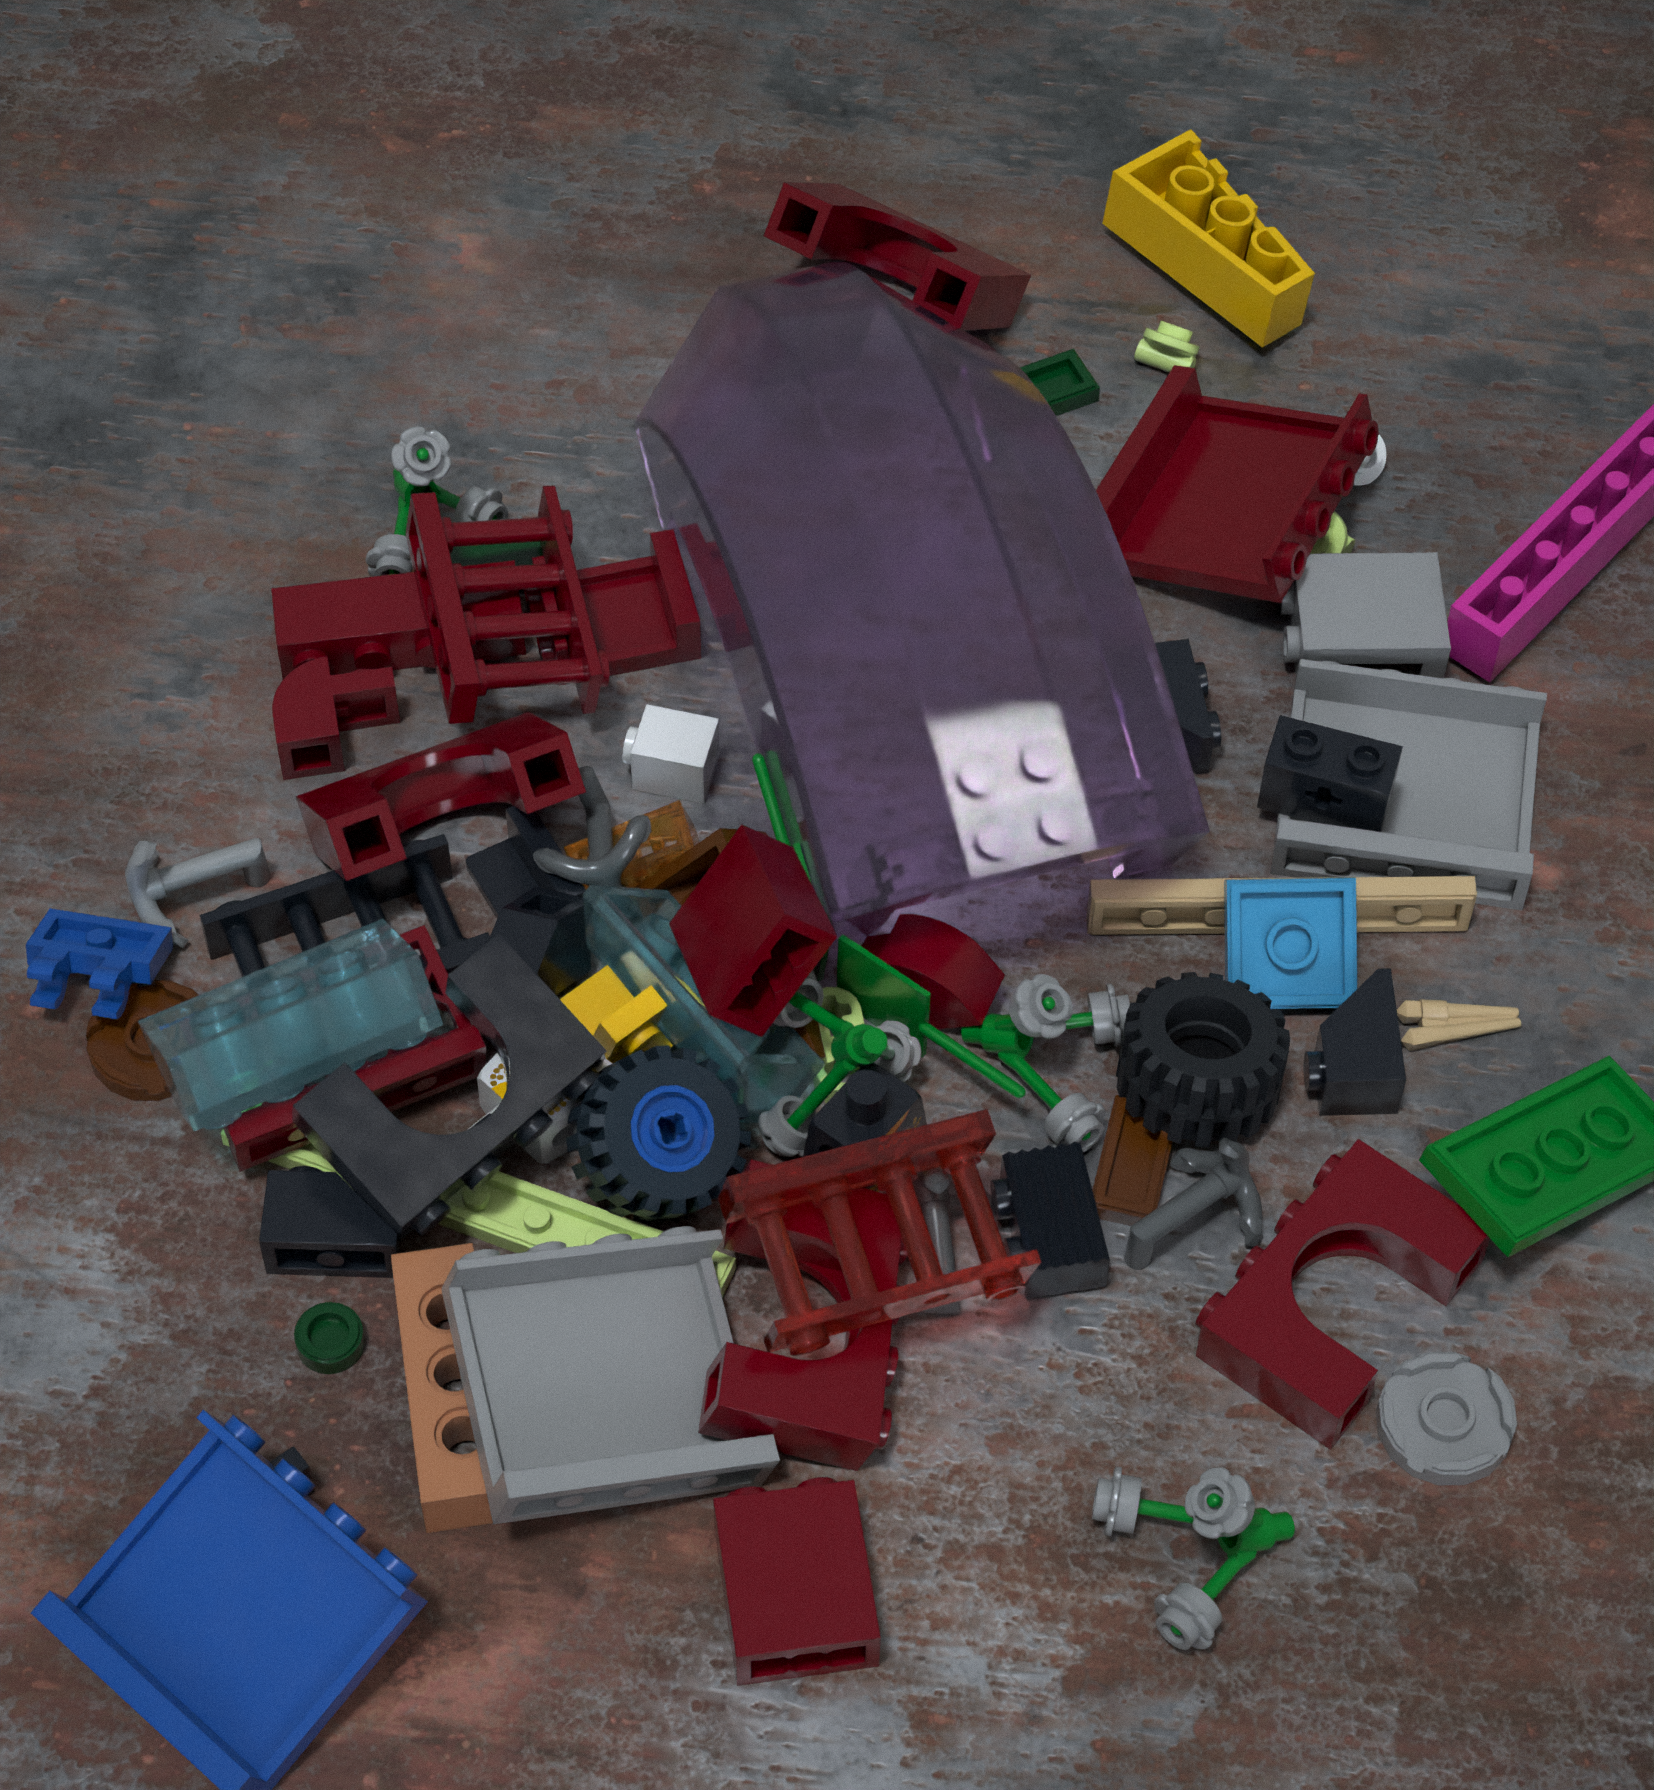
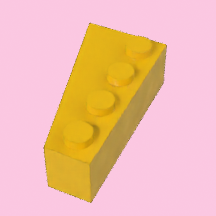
M1192 129L1114 170L1108 192L1103 225L1262 348L1302 324L1315 275L1314 271L1276 227L1264 226L1256 216L1258 206L1248 194L1239 196L1226 181L1228 171L1217 158L1208 160L1200 151L1202 141Z

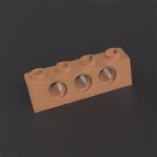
M473 1243L391 1255L420 1500L426 1533L493 1523L477 1449L468 1454H456L449 1451L452 1446L459 1442H475L464 1390L448 1391L442 1388L449 1381L461 1379L450 1329L443 1330L434 1327L439 1322L448 1319L441 1288L455 1261L474 1251Z

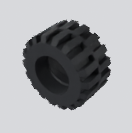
M1196 972L1181 973V979L1178 980L1167 976L1156 981L1155 989L1145 987L1137 994L1136 1003L1130 1004L1126 1013L1116 1077H1118L1116 1088L1119 1098H1127L1126 1110L1132 1117H1143V1127L1152 1133L1162 1130L1168 1133L1167 1140L1181 1144L1182 1139L1195 1141V1147H1210L1211 1141L1220 1142L1223 1138L1237 1142L1238 1134L1250 1138L1259 1132L1261 1123L1268 1124L1273 1117L1275 1106L1278 1105L1288 1059L1290 1032L1284 1029L1286 1020L1281 1011L1270 1009L1272 1000L1262 992L1256 994L1250 992V985L1238 979L1232 983L1223 980L1224 975L1209 973V977H1198Z

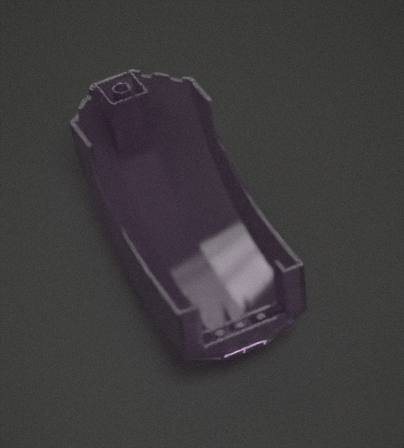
M829 262L719 286L636 418L634 425L662 530L674 529L675 533L678 526L723 642L757 753L762 754L765 758L791 846L793 847L794 843H800L812 886L838 936L829 948L838 947V938L842 934L854 942L865 940L867 936L876 935L894 911L1098 860L1109 859L1114 878L1174 864L1210 832L1175 707L1134 581L1111 523L1070 438L1036 386L1006 355L847 262Z

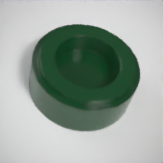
M325 1302L309 1308L298 1319L294 1329V1340L300 1360L307 1368L317 1373L336 1374L352 1367L360 1359L364 1351L365 1337L362 1322L353 1309L341 1303Z

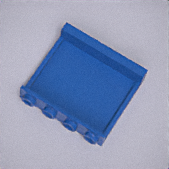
M202 1410L196 1418L209 1429L207 1434L72 1593L65 1598L49 1590L32 1610L31 1614L220 1790H272L428 1601L410 1586L418 1576L411 1567L386 1547L377 1556L359 1541V1538L366 1531L364 1526L333 1502L325 1511L308 1496L316 1485L306 1475L284 1458L275 1467L258 1452L266 1441L234 1414L226 1423H223L205 1410Z

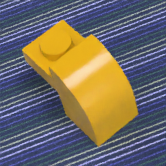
M608 965L560 999L607 1050L605 1058L611 1063L639 1050L644 1052L655 1046L669 1045L670 1048L673 1046L657 1026L668 1006L652 985L633 997Z

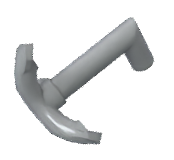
M259 838L237 843L161 869L155 867L159 858V854L155 852L157 844L153 841H139L125 868L127 887L141 922L172 927L173 945L184 948L189 939L176 932L172 919H168L162 913L156 900L167 897L166 893L239 869L243 870L247 884L252 887H262L270 879V871L262 842Z

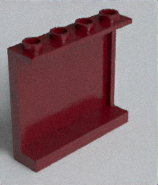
M1174 365L1074 524L1086 567L1281 603L1293 581L1299 580L1303 575L1307 557L1318 538H1323L1326 535L1330 526L1331 516L1340 500L1351 492L1355 474L1365 457L1372 455L1376 448L1379 429L1377 422L1372 420L1367 394L1359 393L1345 418L1202 396L1196 369Z

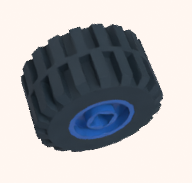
M669 1045L655 1046L644 1052L639 1050L599 1071L600 1075L585 1092L581 1105L570 1110L567 1123L577 1126L575 1134L566 1138L567 1152L578 1151L581 1163L571 1166L577 1180L585 1176L589 1177L593 1185L586 1193L595 1203L608 1199L611 1203L607 1211L621 1217L633 1214V1221L649 1223L657 1219L663 1222L711 1205L712 1199L723 1196L733 1186L729 1178L741 1174L747 1161L737 1155L738 1150L749 1147L751 1142V1131L740 1130V1121L750 1116L746 1103L736 1106L731 1094L739 1090V1087L732 1077L724 1081H720L716 1077L721 1066L711 1058L697 1063L695 1062L697 1054L695 1050L682 1047L671 1052Z

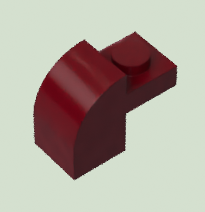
M325 656L298 666L283 679L275 692L272 704L276 743L283 780L344 772L345 767L339 732L400 723L392 667L358 669L350 673L330 675L328 657Z
M900 914L891 933L867 936L861 945L870 953L931 993L929 1023L937 1029L982 1025L1005 977L1002 970L983 948L967 934L945 922L923 915Z

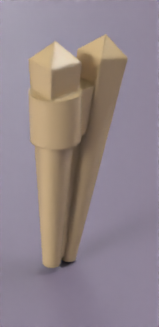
M1420 999L1419 1001L1405 1000L1397 1009V1016L1403 1024L1418 1023L1419 1026L1417 1028H1409L1401 1039V1043L1409 1051L1520 1028L1522 1024L1520 1018H1517L1519 1016V1009L1515 1007L1447 1003L1446 1000Z

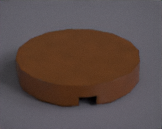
M154 980L155 985L138 987V983L130 985L128 1001L119 1019L91 1016L86 1032V1049L94 1075L110 1092L133 1101H161L185 1093L202 1080L178 1023V1020L210 1008L209 1004L193 989L170 980ZM217 1028L200 1033L199 1036L205 1050L217 1054L219 1038Z

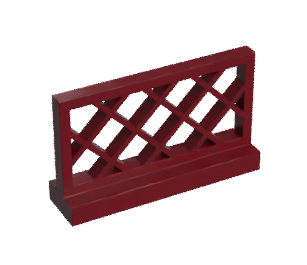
M425 925L178 1020L180 1031L227 1136L230 1151L240 1172L311 1144L292 1122V1106L319 1084L316 1083L308 1087L287 1079L299 1052L332 1063L326 1077L346 1062L390 1112L478 1077L480 1071L487 1064L486 1045L478 1029L471 1024L464 1013L445 994L448 973ZM414 950H419L426 969L418 987L385 975L392 959ZM377 965L375 971L368 969L370 967ZM349 977L368 984L356 1011L324 1000L332 982ZM432 981L439 994L428 991ZM379 988L411 999L400 1026L367 1015ZM316 989L313 995L306 993ZM288 1001L307 1008L294 1035L262 1024L270 1006ZM422 1004L448 1012L455 1026V1029L433 1038L410 1030ZM317 1012L350 1023L338 1050L305 1039ZM254 1013L251 1019L244 1017ZM221 1025L244 1032L232 1059L205 1050L199 1034ZM360 1028L394 1039L385 1057L369 1062L349 1055ZM256 1036L288 1047L276 1075L243 1064ZM404 1043L412 1045L408 1048L401 1050ZM214 1068L225 1072L221 1083ZM237 1076L269 1087L261 1106L234 1116L227 1096ZM280 1092L289 1094L284 1097L278 1098Z

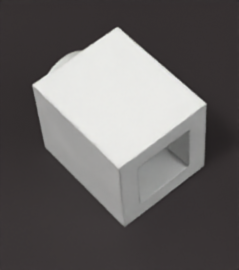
M646 704L639 728L629 727L623 746L622 761L623 763L631 764L632 790L705 804L720 756L719 718Z

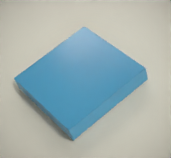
M1356 878L1224 880L1226 981L1234 983L1238 979L1250 985V992L1254 994L1262 992L1272 1000L1270 1009L1338 1008L1357 990Z

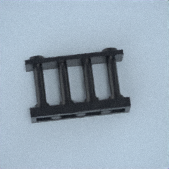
M444 834L426 840L407 842L402 845L407 859L345 881L333 870L243 901L226 902L213 911L199 915L210 959L214 960L233 954L248 993L273 984L257 945L294 933L309 969L333 960L319 924L355 912L369 946L393 937L380 904L414 892L418 896L440 948L436 950L448 975L488 942L490 935L487 932L469 939L464 938L440 885V883L453 879L449 845ZM401 955L392 959L385 975L418 987L426 965L421 955L410 959H403ZM352 978L334 981L331 983L324 1000L356 1011L368 984ZM432 981L428 991L439 994ZM379 988L367 1015L392 1024L401 1022L411 999ZM288 1001L280 1002L269 1007L262 1024L294 1035L307 1008ZM422 1004L417 1016L436 1010V1008ZM317 1012L305 1039L327 1047L340 1043L350 1023ZM254 1013L244 1017L251 1019ZM360 1028L357 1037L372 1031ZM256 1036L248 1054L253 1067L261 1070L281 1063L288 1047ZM299 1052L298 1055H297V1057L302 1056V1055H305V1054L302 1053V1052Z

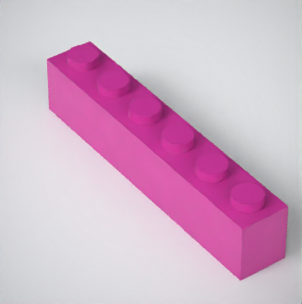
M1654 404L1451 605L1447 621L1451 645L1449 657L1490 683L1654 516Z

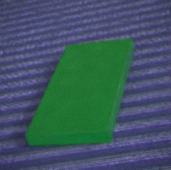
M1609 1055L1427 1145L1419 1161L1507 1257H1510L1654 1181V1101Z

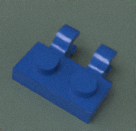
M50 908L26 943L27 963L29 965L27 978L38 980L36 990L30 998V1006L57 1009L65 996L69 974L80 973L91 975L89 988L100 990L98 999L91 1009L92 1016L119 1019L125 1010L131 983L151 985L173 950L172 927Z

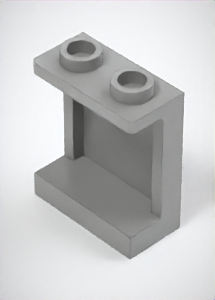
M1438 552L1322 553L1308 555L1303 575L1299 580L1293 581L1282 602L1278 603L1279 614L1289 615L1290 626H1285L1283 632L1285 663H1294L1296 676L1299 660L1306 659L1334 661L1339 664H1415L1417 675L1444 678L1451 645Z

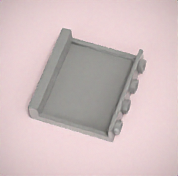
M1300 659L1290 718L1403 746L1393 793L1381 832L1314 823L1278 813L1270 874L1294 878L1475 876L1477 890L1475 904L1522 910L1533 874L1534 854L1530 853L1540 722L1547 700V693L1524 690L1515 686L1500 687L1464 682L1456 678H1435L1407 674L1393 669L1378 670L1342 665L1334 661Z
M681 1226L666 1230L658 1235V1237L634 1240L628 1234H613L600 1238L591 1245L566 1247V1244L563 1242L551 1241L538 1244L527 1252L500 1255V1252L494 1249H482L468 1253L460 1258V1260L455 1261L441 1290L493 1524L724 1492L750 1486L758 1487L763 1484L780 1461L773 1434L725 1440L698 1433L707 1369L726 1342L734 1343L712 1260V1255L723 1240L721 1229L697 1232L694 1227Z

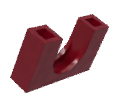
M784 182L763 235L811 260H846L868 266L903 280L917 288L910 305L911 308L959 331L1010 328L1031 278V274L841 184Z
M527 712L295 797L315 855L345 881L407 859L399 835L409 828L438 815L468 806L491 802L510 803L524 813L529 814L586 793L568 733Z
M1357 1139L1342 1158L1333 1154L1327 1159L1314 1179V1192L1304 1203L1295 1199L1289 1204L1275 1226L1274 1233L1277 1234L1266 1249L1256 1245L1250 1250L1236 1272L1235 1279L1238 1282L1226 1296L1216 1292L1204 1305L1195 1323L1201 1329L1196 1351L1197 1358L1330 1450L1370 1402L1378 1369L1323 1333L1306 1318L1293 1294L1292 1283L1295 1278L1307 1267L1323 1259L1336 1256H1357L1384 1265L1444 1306H1447L1484 1260L1490 1241L1487 1234L1460 1205L1360 1139Z
M750 1160L731 1190L723 1249L790 1265L809 1273L819 1280L833 1295L840 1307L845 1323L844 1350L834 1356L820 1360H801L726 1342L706 1372L698 1433L725 1440L773 1434L779 1453L855 1471L859 1470L875 1449L881 1450L885 1446L892 1421L891 1409L883 1407L885 1387L890 1386L898 1363V1348L890 1345L892 1326H895L900 1318L905 1299L904 1286L897 1285L898 1267L904 1263L911 1242V1228L903 1225L905 1198Z

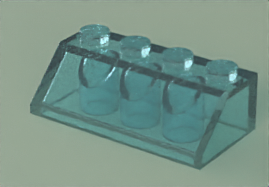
M590 885L583 894L587 947L603 964L602 968L608 965L633 997L650 985L653 986L668 1005L657 1024L658 1028L678 1049L685 1047L697 1051L695 1062L700 1063L711 1058L719 1064L721 1068L716 1077L720 1081L732 1077L739 1087L738 1091L731 1094L736 1106L746 1103L750 1116L740 1122L759 1123L760 1114L769 1112L783 1096L801 1097L824 1067L825 1062L793 1027L788 1025L778 1026L772 1023L763 1037H760L708 1014L669 925L681 908V905L668 890Z
M380 919L138 1021L180 1113L193 1131L201 1128L214 1130L228 1126L240 1118L242 1115L241 1111L264 1101L277 1103L295 1097L304 1089V1084L325 1075H330L344 1062L353 1071H356L365 1064L367 1057L388 1048L401 1050L412 1047L422 1042L427 1037L428 1031L444 1025L418 953L384 919Z

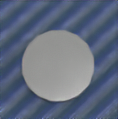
M1426 1352L1403 1361L1385 1383L1376 1408L1378 1437L1389 1457L1411 1476L1435 1485H1466L1489 1476L1506 1458L1517 1426L1514 1399L1502 1378L1487 1367L1485 1371L1479 1365L1470 1363L1471 1357L1457 1352Z

